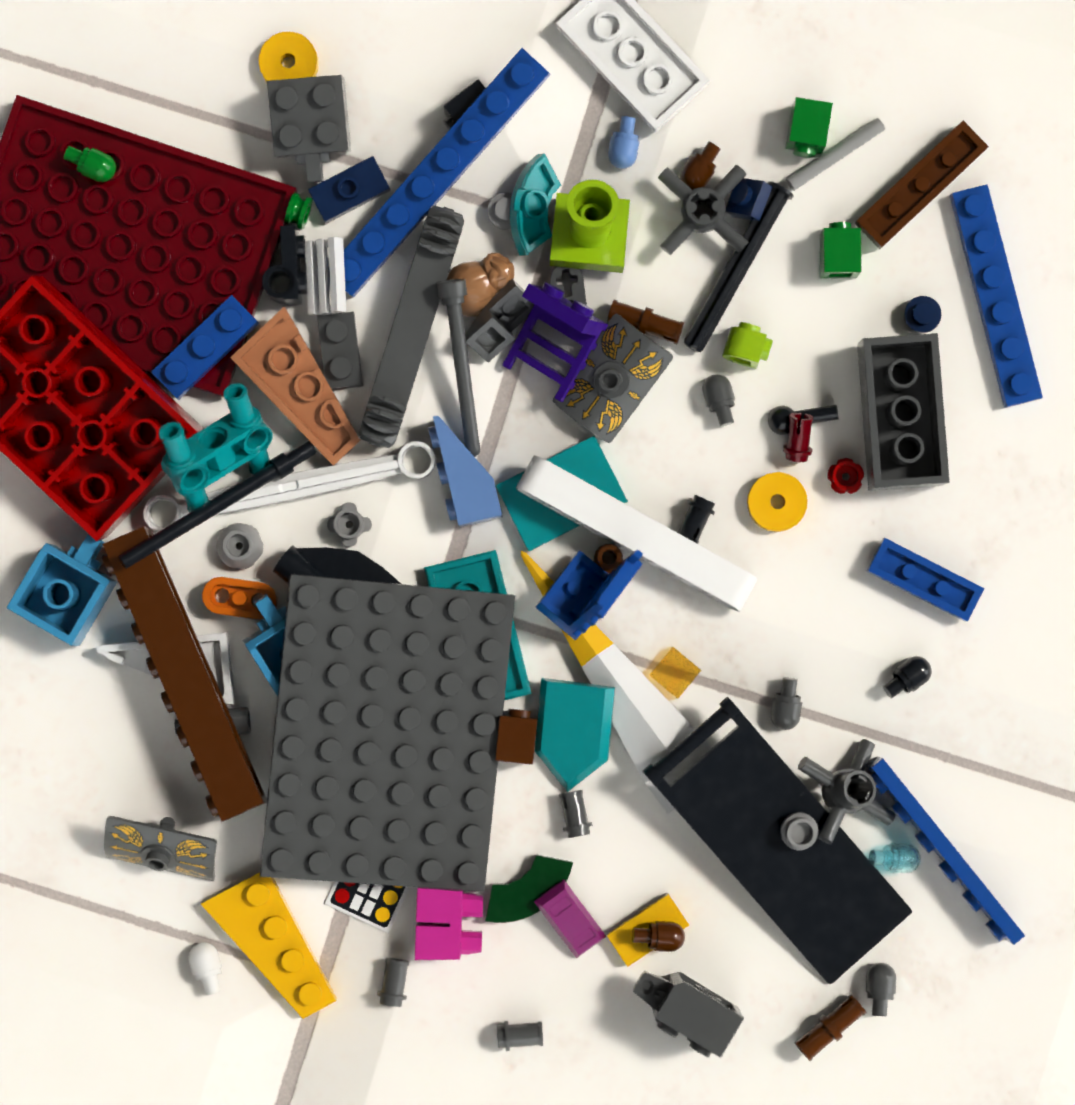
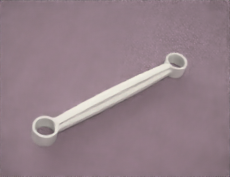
M413 441L403 446L399 454L291 473L283 479L277 477L218 514L305 498L400 474H405L412 479H423L433 472L436 465V457L433 450L427 444ZM415 447L424 448L431 457L428 470L421 474L412 473L404 466L406 453ZM233 486L206 493L208 499H214ZM168 495L152 497L147 501L143 510L146 524L155 531H161L167 527L158 526L151 517V510L156 502L166 500L175 505L176 517L172 523L190 513L187 510L185 499L177 500Z

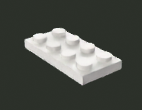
M580 0L556 22L557 29L655 133L710 83L708 77L635 0Z

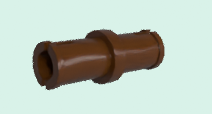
M615 299L607 322H609L614 314H619L644 335L648 334L676 345L679 342L684 326L682 321L679 322L653 313L654 309L646 307L645 310L618 302Z
M850 994L846 1000L827 1016L822 1014L818 1018L819 1023L798 1041L796 1040L794 1044L811 1061L813 1057L834 1039L838 1042L843 1038L841 1033L867 1012L855 997Z

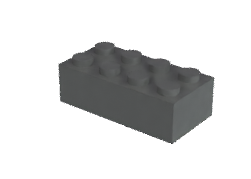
M938 333L863 338L857 344L868 491L933 487L950 483Z

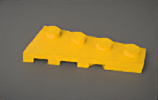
M260 872L201 903L204 909L303 1019L336 1002L337 997L273 877H261Z

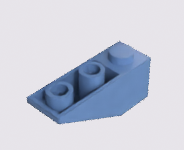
M438 415L433 416L435 426L428 427L433 449L440 448L443 462L437 463L441 484L449 483L452 498L445 499L450 521L457 519L459 527L502 518L500 503L492 476Z

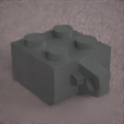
M342 75L267 81L274 157L296 156L297 165L305 164L308 183L323 182L322 162H331L330 153L351 151L344 77Z
M643 971L632 989L636 995L652 1007L655 1020L658 1022V1028L675 1038L679 1033L684 1035L691 1042L689 1045L691 1048L708 1058L711 1053L720 1058L722 1057L744 1020L738 1006L682 972L670 974L666 980Z

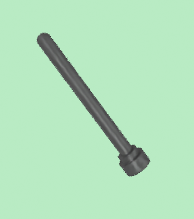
M466 279L444 280L436 283L437 295L439 299H442V305L447 306L465 447L476 457L480 453V442L461 303L465 302L464 296L467 295Z

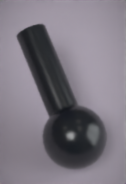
M837 405L794 411L788 406H778L770 412L768 425L774 433L787 435L790 423L789 415L791 413H802L801 419H804L805 413L812 415V423L839 420Z

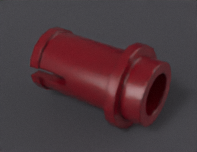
M791 413L789 415L788 441L783 446V452L786 453L787 460L806 462L808 456L812 454V448L809 446L813 422L812 415L805 413L804 419H801L802 413Z

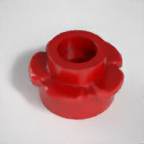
M842 458L837 461L836 465L830 466L827 477L831 481V488L839 494H844L845 492L853 494L862 486L861 480L864 478V471L861 465L854 463L852 459ZM844 473H847L849 475L848 480H844L842 478V475Z

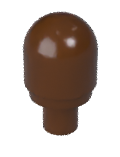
M709 141L701 154L695 152L693 156L689 157L681 170L680 179L692 190L706 187L715 173L716 165L712 162L721 149Z
M655 921V923L650 922L648 928L633 927L632 942L648 943V948L654 949V951L674 952L683 946L685 932L675 922Z

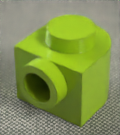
M740 322L739 327L730 328L722 357L731 362L757 369L760 359L767 361L773 340L766 338L767 334L760 333V327Z

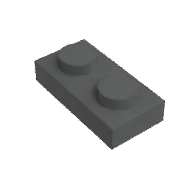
M345 312L317 316L323 373L331 389L363 386L355 313Z

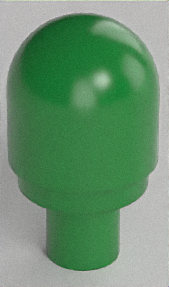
M69 145L65 151L64 160L76 164L77 171L82 176L96 182H107L115 175L116 164L114 159L100 150L86 147L84 151H81Z

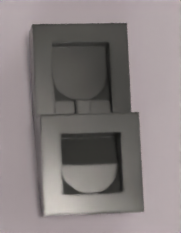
M513 279L483 308L465 334L466 343L488 363L515 340L512 331L528 318L535 305L522 297L525 290Z

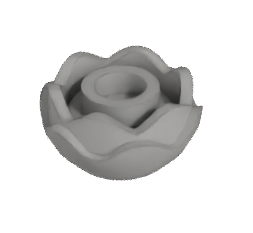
M231 524L220 533L217 539L218 555L221 561L231 568H250L263 553V542L259 532L248 524ZM239 542L243 545L241 549L236 548V544Z

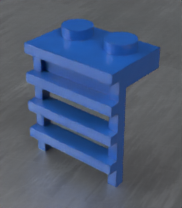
M638 549L635 550L608 574L579 550L535 608L574 640L578 639L581 633L584 634L590 626L595 625L598 619L601 620L642 566L643 563L639 559L643 553Z

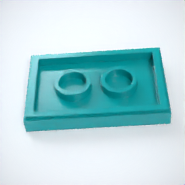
M595 436L547 459V461L623 503L628 502ZM523 471L495 486L530 552L580 525L518 491L516 486L525 472Z

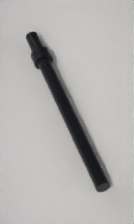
M308 441L286 455L281 453L269 460L270 465L119 555L118 558L125 569L131 567L275 478L283 479L294 472L293 467L317 454L315 447Z

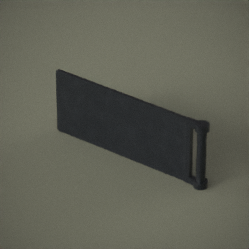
M726 697L719 703L721 707L657 764L654 766L650 764L642 772L828 984H832L912 913V910L841 827H839L832 844H827L818 838L829 813L766 742L729 697ZM731 718L737 726L669 785L663 777ZM795 812H803L810 815L818 826V837L815 843L805 850L791 849L783 842L780 835L782 822L788 815Z

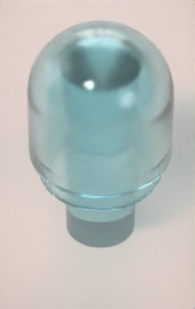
M891 843L885 845L883 850H871L869 862L871 865H882L886 871L891 873H911L919 867L921 856L918 849L911 844Z

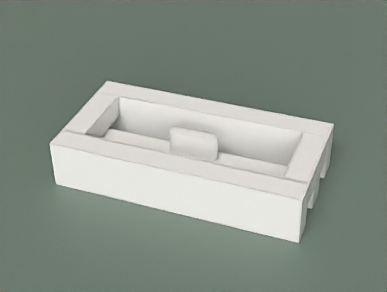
M328 237V239L321 238L316 239V241H305L308 315L320 316L346 312L343 238ZM327 248H329V269H328ZM329 284H330V292H331V306H330V298H329Z

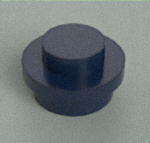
M915 297L905 307L904 320L907 326L917 333H928L935 329L941 321V308L931 297Z

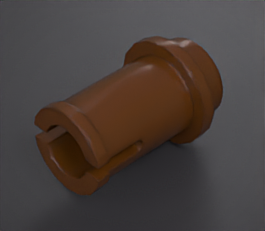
M604 544L595 551L594 562L604 571L610 573L623 562V554L617 546ZM604 552H612L615 555V562L613 564L603 563L602 555Z

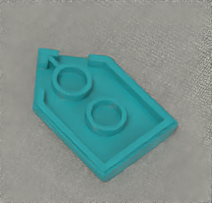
M541 678L535 752L564 789L569 792L608 761L615 687Z

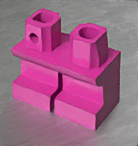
M418 887L415 960H460L461 954L481 953L482 931L462 930L463 917H483L484 896L464 893L462 889Z

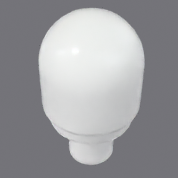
M198 943L189 953V963L193 976L196 977L197 981H203L207 996L221 992L217 975L222 974V965L218 951L210 943Z

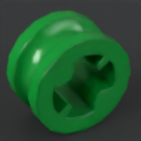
M293 193L286 210L284 223L286 225L296 223L298 229L303 230L311 212L313 198L301 199L300 194Z

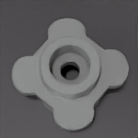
M348 502L343 504L342 511L336 517L328 520L327 527L330 532H336L342 538V543L345 546L352 547L357 544V538L363 532L370 531L372 522L368 517H363L357 511V506L354 503ZM348 521L353 523L352 528L346 527Z

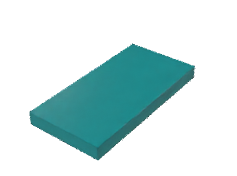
M496 550L424 567L429 587L507 594ZM514 620L512 622L504 700L532 694Z

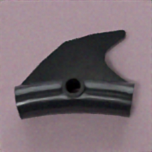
M292 545L273 569V572L288 585L290 574L401 584L382 566L359 551L327 547L296 548Z

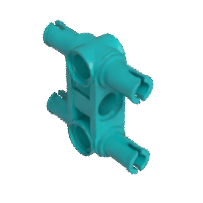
M235 383L229 385L223 392L230 413L190 438L186 439L183 427L176 422L167 423L159 430V437L162 439L166 454L161 462L162 470L171 479L176 492L184 497L188 512H192L210 501L205 491L206 487L246 462L252 475L270 465L267 448L272 442L273 433L263 422L259 410L252 406L248 389L243 384Z

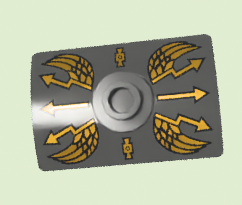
M614 314L607 323L606 330L600 333L596 341L598 345L594 351L591 350L585 361L587 363L584 370H580L574 381L576 383L574 389L569 390L563 402L553 397V402L561 410L607 443L613 441L673 359V355L648 338L619 314Z
M115 816L107 817L104 834L106 857L148 866L156 871L166 870L210 881L215 880L214 868L217 847L215 839L175 830V821L170 817L163 818L160 821V826Z

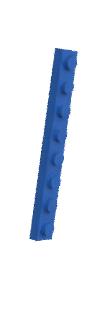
M521 48L344 249L345 291L349 295L355 297L427 216L429 209L443 198L550 77L551 74L526 50Z

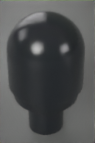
M920 656L907 659L896 667V670L892 673L894 679L884 685L883 689L890 698L895 697L902 691L906 693L916 691L930 679L932 674L930 663Z

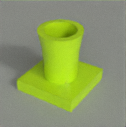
M600 180L582 181L576 184L569 194L557 193L550 266L623 273L630 200L619 199L615 190L609 184Z

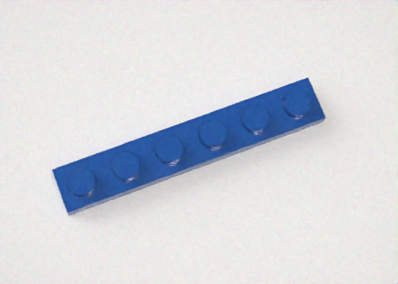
M988 184L954 192L949 197L1004 408L1040 400L1043 398Z
M877 757L870 762L867 768L872 773L871 776L875 781L876 790L881 795L887 791L895 801L891 808L904 824L909 821L912 822L919 831L915 835L917 841L927 853L933 850L943 861L938 867L952 883L958 880L966 891L962 894V897L975 912L981 909L988 917L989 921L985 925L999 942L1005 938L1012 945H1015L1025 937L1024 933L883 758Z

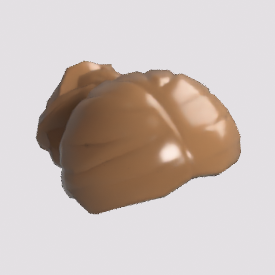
M490 253L481 262H464L453 267L446 280L466 279L467 295L464 296L465 302L461 303L463 315L466 317L478 316L490 300L511 279H514V265L507 257L500 253Z

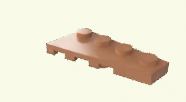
M284 306L230 358L334 466L360 441V438Z

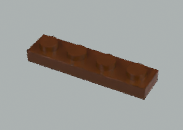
M963 120L871 206L855 224L881 249L989 146Z

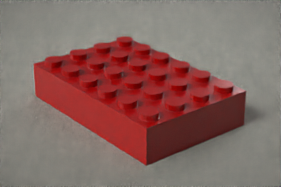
M31 275L0 309V451L96 541L105 539L166 475L161 467L162 459L166 454L162 439L159 437L161 427L171 422L179 423L184 429L186 439L204 428L43 276Z

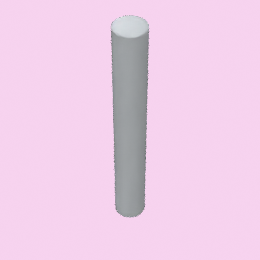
M879 118L874 119L786 178L789 187L795 191L883 132L885 126Z

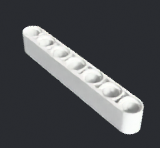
M534 455L516 486L518 491L630 554L638 549L643 553L640 557L641 560L737 612L741 611L757 581V578L749 572L539 456Z

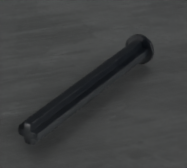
M771 181L768 182L772 186V190L760 221L751 220L742 235L749 243L740 253L736 250L733 251L684 339V344L690 349L697 352L704 350L786 201L793 199V193L783 186Z

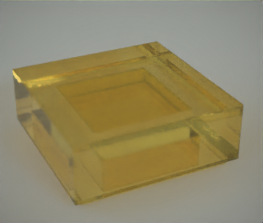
M672 647L649 676L678 699L702 670Z

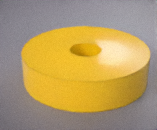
M287 31L273 35L264 43L259 54V68L266 82L316 77L319 60L314 46L306 37L296 32ZM287 57L295 59V64L290 68H285L282 65L283 60Z
M782 472L769 473L759 478L752 485L747 497L748 512L752 520L759 527L771 532L786 531L797 525L804 517L807 509V494L803 485L792 475ZM778 495L782 497L784 505L781 509L772 507L771 498Z

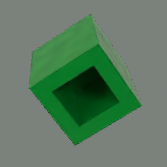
M796 97L792 105L785 149L794 150V155L805 158H813L815 154H822L826 147L833 103Z
M849 222L830 223L829 228H824L820 233V278H857L862 272L861 228H851V223Z

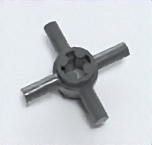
M735 165L714 189L701 187L692 190L668 167L664 169L658 176V179L683 201L681 208L683 221L665 239L660 247L668 255H672L693 231L707 233L714 230L740 253L749 242L724 220L726 211L724 198L747 175L740 166ZM698 201H707L706 205L716 212L712 217L702 214L700 218H697L694 214Z
M866 739L861 740L849 769H841L831 773L808 757H804L798 765L800 771L823 785L821 790L822 798L831 810L818 838L827 844L833 843L845 814L856 813L862 809L886 825H890L895 819L896 814L874 800L877 792L875 781L871 775L864 771L875 748L873 742Z

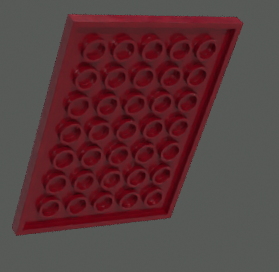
M16 95L0 141V309L31 275L43 276L143 371L151 373L231 295L253 317L255 316L264 289L262 278L265 271L272 266L281 240L280 226L286 225L284 223L286 210L293 193H297L296 187ZM70 145L81 151H84L86 147L90 149L95 148L110 155L116 164L115 175L107 182H96L82 176L77 171L76 164L64 160L67 147ZM247 336L193 387L224 397L223 392L225 388L231 385L237 368V364L230 357L245 344Z

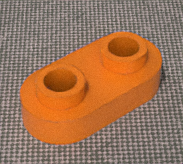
M216 577L205 585L202 592L204 605L208 610L216 614L264 619L258 608L253 604V598L257 594H267L275 608L278 605V597L275 590L270 585L262 582ZM221 589H226L229 593V599L225 603H220L217 600V592Z

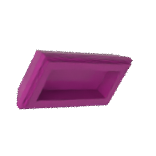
M564 879L534 900V903L576 959L607 937Z

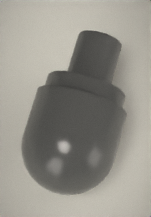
M715 374L709 376L704 381L702 387L706 406L710 412H716L720 426L730 425L734 423L730 408L735 406L732 385L723 375Z
M784 677L781 693H775V698L772 700L771 720L781 730L793 729L800 721L802 702L801 696L796 695L797 679Z
M886 963L872 965L866 975L867 998L873 999V1016H887L888 1000H894V994H896V973Z

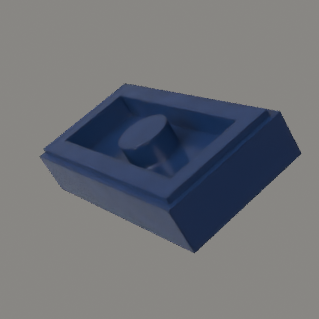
M371 156L311 187L308 191L327 224L391 191L374 156Z

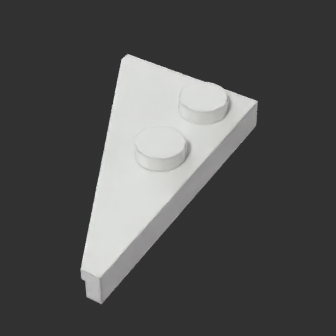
M228 633L196 635L225 703L235 704ZM138 642L96 646L99 656L152 676L146 663V658L150 657L145 643L140 645Z

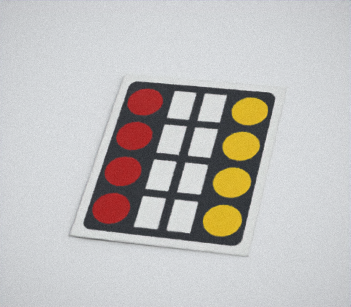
M334 882L325 905L389 933L409 887Z

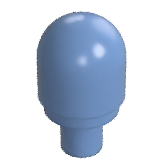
M621 116L619 132L614 131L613 137H610L608 158L610 163L616 168H629L637 159L639 136L634 134L636 118Z

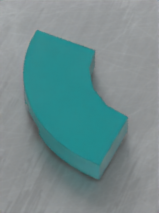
M545 153L537 154L529 161L520 173L513 189L510 203V227L519 256L528 255L552 237L548 224V209L553 194L559 189L561 184Z

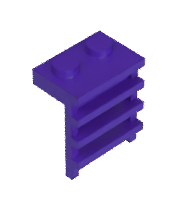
M547 282L544 283L543 287L529 283L522 297L535 305L502 366L511 369L516 359L519 358L561 384L554 398L563 402L569 390L574 389L576 385L574 381L580 370H584L587 363L585 361L591 350H595L598 345L596 341L600 333L606 330L608 324L593 315L594 310L576 300L572 303L563 297L564 292ZM540 319L582 345L577 357L533 331L532 329L537 320ZM527 338L572 365L567 375H562L522 350Z

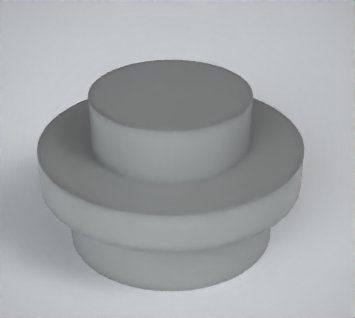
M509 192L495 195L488 205L489 220L495 227L503 230L511 229L510 203L512 193Z
M795 812L788 815L782 822L780 835L783 842L791 849L805 850L815 843L818 837V826L810 815L803 812Z

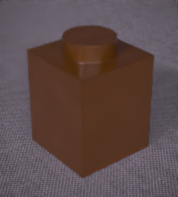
M508 709V716L500 715L495 761L533 764L537 719L530 718L531 711Z

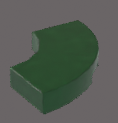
M536 854L531 868L521 878L509 883H493L485 921L494 923L514 922L539 912L540 909L534 903V900L563 879L567 882L573 862Z

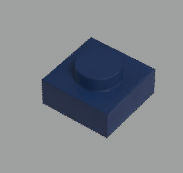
M743 178L732 190L725 212L732 217L760 221L772 186L765 181Z

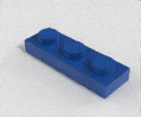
M231 295L151 373L176 399L180 400L245 338L259 322Z
M887 538L882 539L866 570L870 574L965 622H968L985 589Z

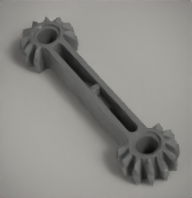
M433 206L428 211L359 431L360 438L368 441L371 445L390 448L397 439L440 302L436 283L447 279L464 225L463 215L454 212L453 209Z

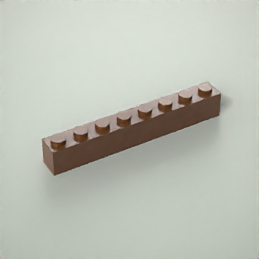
M143 526L102 544L106 552L105 555H102V561L109 575H116L121 587L116 590L117 596L125 610L130 609L135 623L131 624V628L135 638L140 645L145 643L150 657L146 658L147 666L154 679L160 677L165 689L161 693L162 701L169 713L175 712L180 726L175 728L178 738L184 748L189 746L195 759L190 762L193 773L199 783L205 782L210 794L205 797L208 808L213 817L219 816L221 822L227 821L267 803V798L160 550L155 551L127 569L123 567L118 558L119 555L153 535L151 529Z

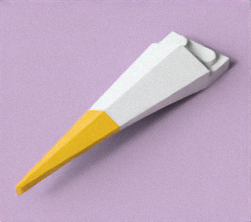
M521 551L524 563L542 596H544L554 581L526 552ZM596 625L590 626L576 640L562 630L589 682L595 685L615 687L612 724L645 784L666 813H670L675 808L642 771L650 764L652 766L657 764L690 735L695 728ZM705 740L663 777L669 785L672 784L711 749L708 742Z

